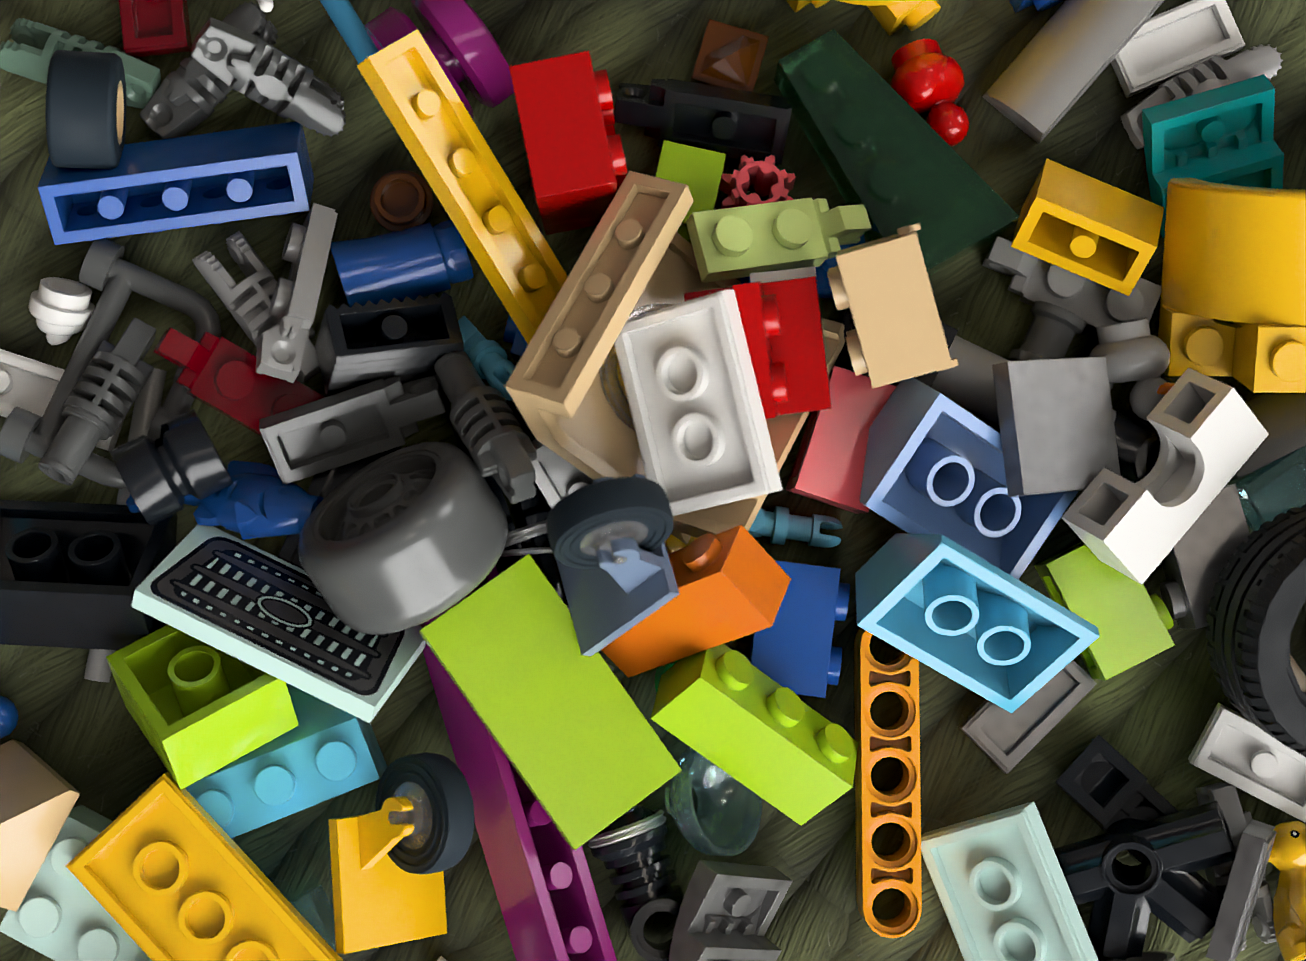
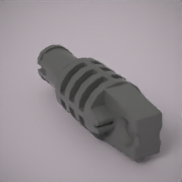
M133 318L116 346L105 340L102 341L62 405V416L65 421L38 465V468L44 474L62 484L72 485L99 440H107L115 435L153 372L154 367L143 360L154 343L156 334L154 327L137 318Z
M452 352L443 355L435 363L434 371L436 374L434 375L451 403V424L465 445L470 457L473 458L482 477L492 475L511 504L535 497L536 487L534 482L536 474L531 461L537 459V452L528 435L522 429L520 422L514 416L503 394L496 388L484 384L466 352Z

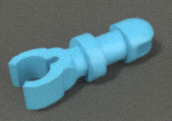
M464 315L458 320L464 342V352L468 354L481 379L487 380L489 386L500 391L506 400H513L505 385L516 366L507 360L505 350L497 342L486 340Z
M775 506L774 512L765 511L760 508L749 533L753 537H770V543L784 545L785 540L789 539L808 542V546L831 548L839 545L841 538L821 534L820 528L837 530L843 528L838 519L831 516L812 514L811 517L789 514V508Z

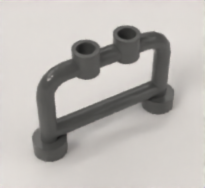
M107 238L94 240L83 261L79 282L102 291V294L43 417L18 406L15 407L9 414L0 432V455L20 464L27 459L29 454L42 459L65 421L62 416V405L102 341L108 342L132 291L189 316L195 323L196 335L194 341L198 343L206 331L218 338L222 334L219 315L211 302L192 289L123 260L125 252L123 245ZM180 367L177 368L173 385L163 406L156 413L147 436L153 440L160 438L162 424L188 412L195 399L187 394L188 389L176 383L183 370ZM91 453L78 474L104 486L118 489L127 488L115 463L95 453Z

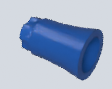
M451 219L438 223L433 227L428 222L405 230L373 237L331 242L330 246L350 308L355 302L364 306L368 300L375 305L381 299L387 303H390L393 298L402 302L406 296L415 301L418 295L426 297L431 295V293L436 294L451 289L450 283H459L474 278L464 240Z

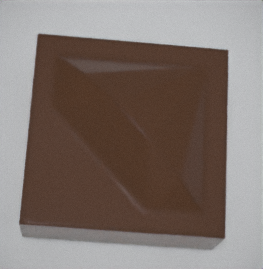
M709 19L691 82L753 92L769 36Z

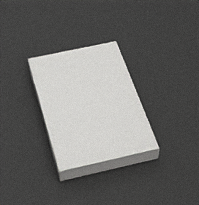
M734 289L718 291L627 319L614 346L646 478L658 483L663 488L668 497L673 516L783 490Z

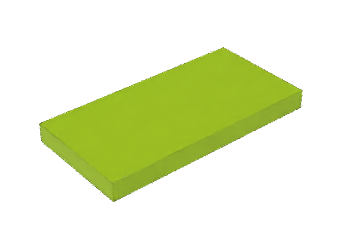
M530 554L520 559L418 631L571 849H578L682 771L600 653L597 652L593 656L581 655L569 609Z

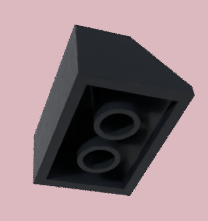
M0 499V644L120 650L164 627V622L131 606L135 589L176 547L177 513L150 526L141 512L132 513L127 505Z

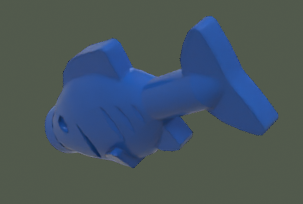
M233 460L230 461L227 468L233 484L202 500L189 494L185 496L184 504L198 506L193 513L198 525H221L226 530L240 533L242 539L245 540L301 533L307 518L324 498L310 495L294 483L282 484L277 469L270 465ZM130 494L126 500L129 511L132 513L140 512Z

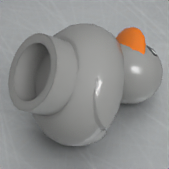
M1148 318L1096 327L1099 344L1092 349L1089 357H1106L1110 390L1114 383L1136 381L1130 392L1129 403L1132 411L1139 418L1149 421L1146 417L1175 384L1166 382L1161 378V374L1165 372L1170 363V352L1167 345L1160 338L1150 334Z

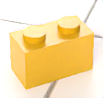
M1046 159L1022 206L1011 247L1130 296L1157 248L1164 207L1055 161Z

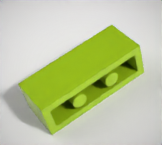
M721 644L680 659L661 675L651 720L799 825L806 823L853 788L859 742L853 739L843 727L831 723L801 701L798 695L791 689L782 687L752 665L742 653L730 649L725 644Z

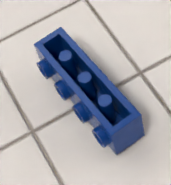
M295 121L125 144L119 165L115 169L60 168L52 164L49 156L38 184V191L54 245L310 211L314 176L303 125Z

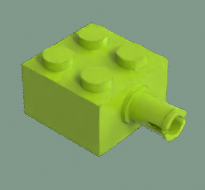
M166 625L106 656L126 708L180 790L299 726L286 682L170 625Z

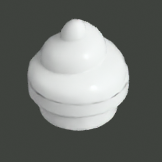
M47 277L40 280L39 290L31 293L28 306L29 311L36 318L38 328L46 333L47 341L51 345H59L68 341L72 335L83 331L95 309L93 303L90 302L92 291L86 285L70 279Z

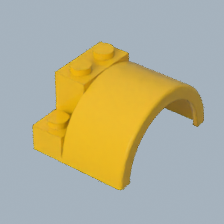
M1172 178L1169 180L1158 338L1167 345L1170 352V363L1164 372L1167 376H1182L1190 368L1206 376L1233 377L1253 393H1306V190L1236 186L1207 182L1196 178Z

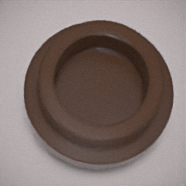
M395 170L383 175L376 182L370 196V207L375 219L382 227L388 231L396 232L427 223L433 212L434 198L428 183L420 175L408 170Z

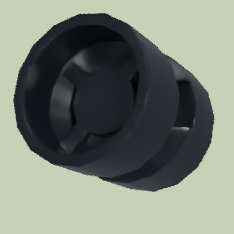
M194 409L162 424L160 438L153 440L143 434L110 451L128 491L150 526L183 510L185 496L191 494L202 500L233 484L230 474Z

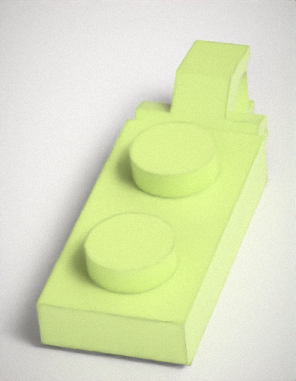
M812 197L693 212L686 221L701 281L704 283L749 277L750 273L814 266L820 267L826 259L836 257L837 252L841 250L840 245L858 243L860 237L871 229L865 204L837 206L829 209L827 199L817 198L812 200Z

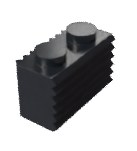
M444 292L440 298L431 293L428 299L418 295L415 301L406 296L402 302L396 298H393L390 303L381 299L375 305L368 300L364 306L355 302L351 308L344 303L338 309L330 304L324 312L315 350L325 393L327 395H334L382 378L385 381L387 378L399 376L403 385L406 382L436 374L434 366L437 360L447 353L464 351V342L452 297Z

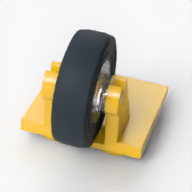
M418 753L398 758L386 768L380 779L376 794L375 812L329 819L336 953L347 954L447 934L444 871L458 864L468 851L473 837L475 816L473 799L465 776L458 766L444 755Z

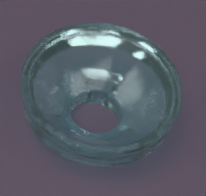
M688 746L677 761L682 771L671 778L670 785L665 790L667 813L673 816L674 822L684 838L702 854L721 857L740 854L751 845L758 832L762 815V798ZM692 787L698 799L696 814L693 806Z

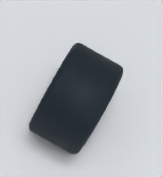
M66 50L54 52L47 74L45 110L48 152L54 166L60 168L115 169L119 165L126 135V82L123 62L117 54Z

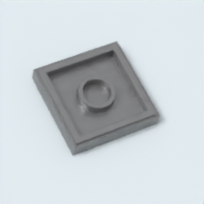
M1106 357L1006 361L992 365L1008 497L1085 490L1103 468L1121 476Z

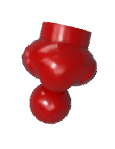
M920 39L904 45L891 58L895 72L889 85V100L895 107L905 112L928 114L925 124L926 132L937 145L952 147L959 144L967 136L970 126L969 117L963 108L954 104L964 87L962 68L954 58L942 53L939 43L934 39Z

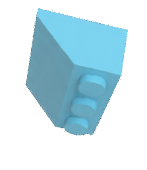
M896 533L855 573L857 626L1010 713L1019 708L1099 637V630L1095 625L942 534Z
M286 683L299 726L187 786L185 789L231 838H234L381 779L387 765L371 724Z

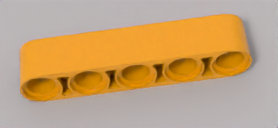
M860 627L854 642L855 740L859 742L855 766L856 901L860 914L871 930L882 937L893 939L903 937L914 930L920 920L922 910L919 660L901 651L892 662L881 664L874 659L870 652L869 645L873 634ZM889 691L893 692L901 700L902 715L894 725L885 728L878 727L871 718V703L879 694ZM894 757L902 764L903 777L901 782L890 791L876 790L871 781L872 768L882 758ZM885 823L899 824L904 834L903 844L900 849L894 854L886 856L875 853L871 843L875 830ZM889 888L902 891L905 902L904 908L898 916L893 919L883 920L873 915V900L878 893Z

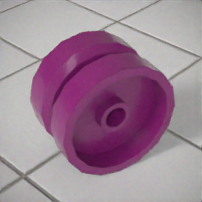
M411 0V6L426 30L425 33H421L422 37L473 121V109L458 85L459 83L463 82L481 104L490 108H494L514 93L509 65L502 55L496 40L470 5L464 0ZM391 6L364 25L367 34L378 51L418 29L404 12Z

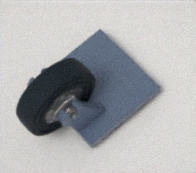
M639 474L622 478H598L593 481V484L584 486L562 498L548 513L546 520L547 534L551 549L556 557L581 655L593 656L680 594L665 546V541L673 530V514L668 497L658 483L646 479L644 475Z

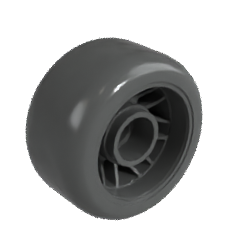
M436 441L422 442L406 446L378 458L335 487L315 507L304 523L298 541V554L304 571L333 613L343 624L359 633L374 635L390 634L409 629L432 619L455 605L475 589L492 571L500 559L508 537V523L499 500L485 478L478 471L474 461L465 451L449 443Z

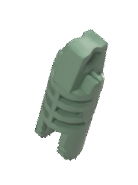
M24 18L16 19L10 28L9 34L12 35L11 39L14 42L7 40V42L2 41L0 44V69L46 85L50 60L57 50L115 53L121 57L124 66L126 106L143 109L161 85L159 68L129 56L117 47L111 45L104 47L101 42L89 41L85 37L76 34L71 36L67 31Z

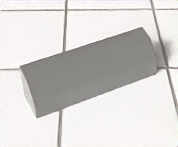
M1065 0L982 97L1037 144H1040L1165 0Z

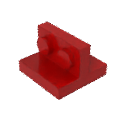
M816 276L766 283L736 284L727 288L684 293V301H689L718 291L734 289L765 419H773L778 415L832 409Z

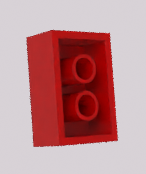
M589 50L509 66L536 201L546 235L598 225L627 174L620 134H615L614 105L607 70L593 71Z

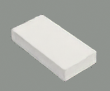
M1192 0L1149 18L1112 60L1111 64L1124 94L1128 98L1164 83L1214 56L1224 58L1236 53L1245 46V43L1226 0Z

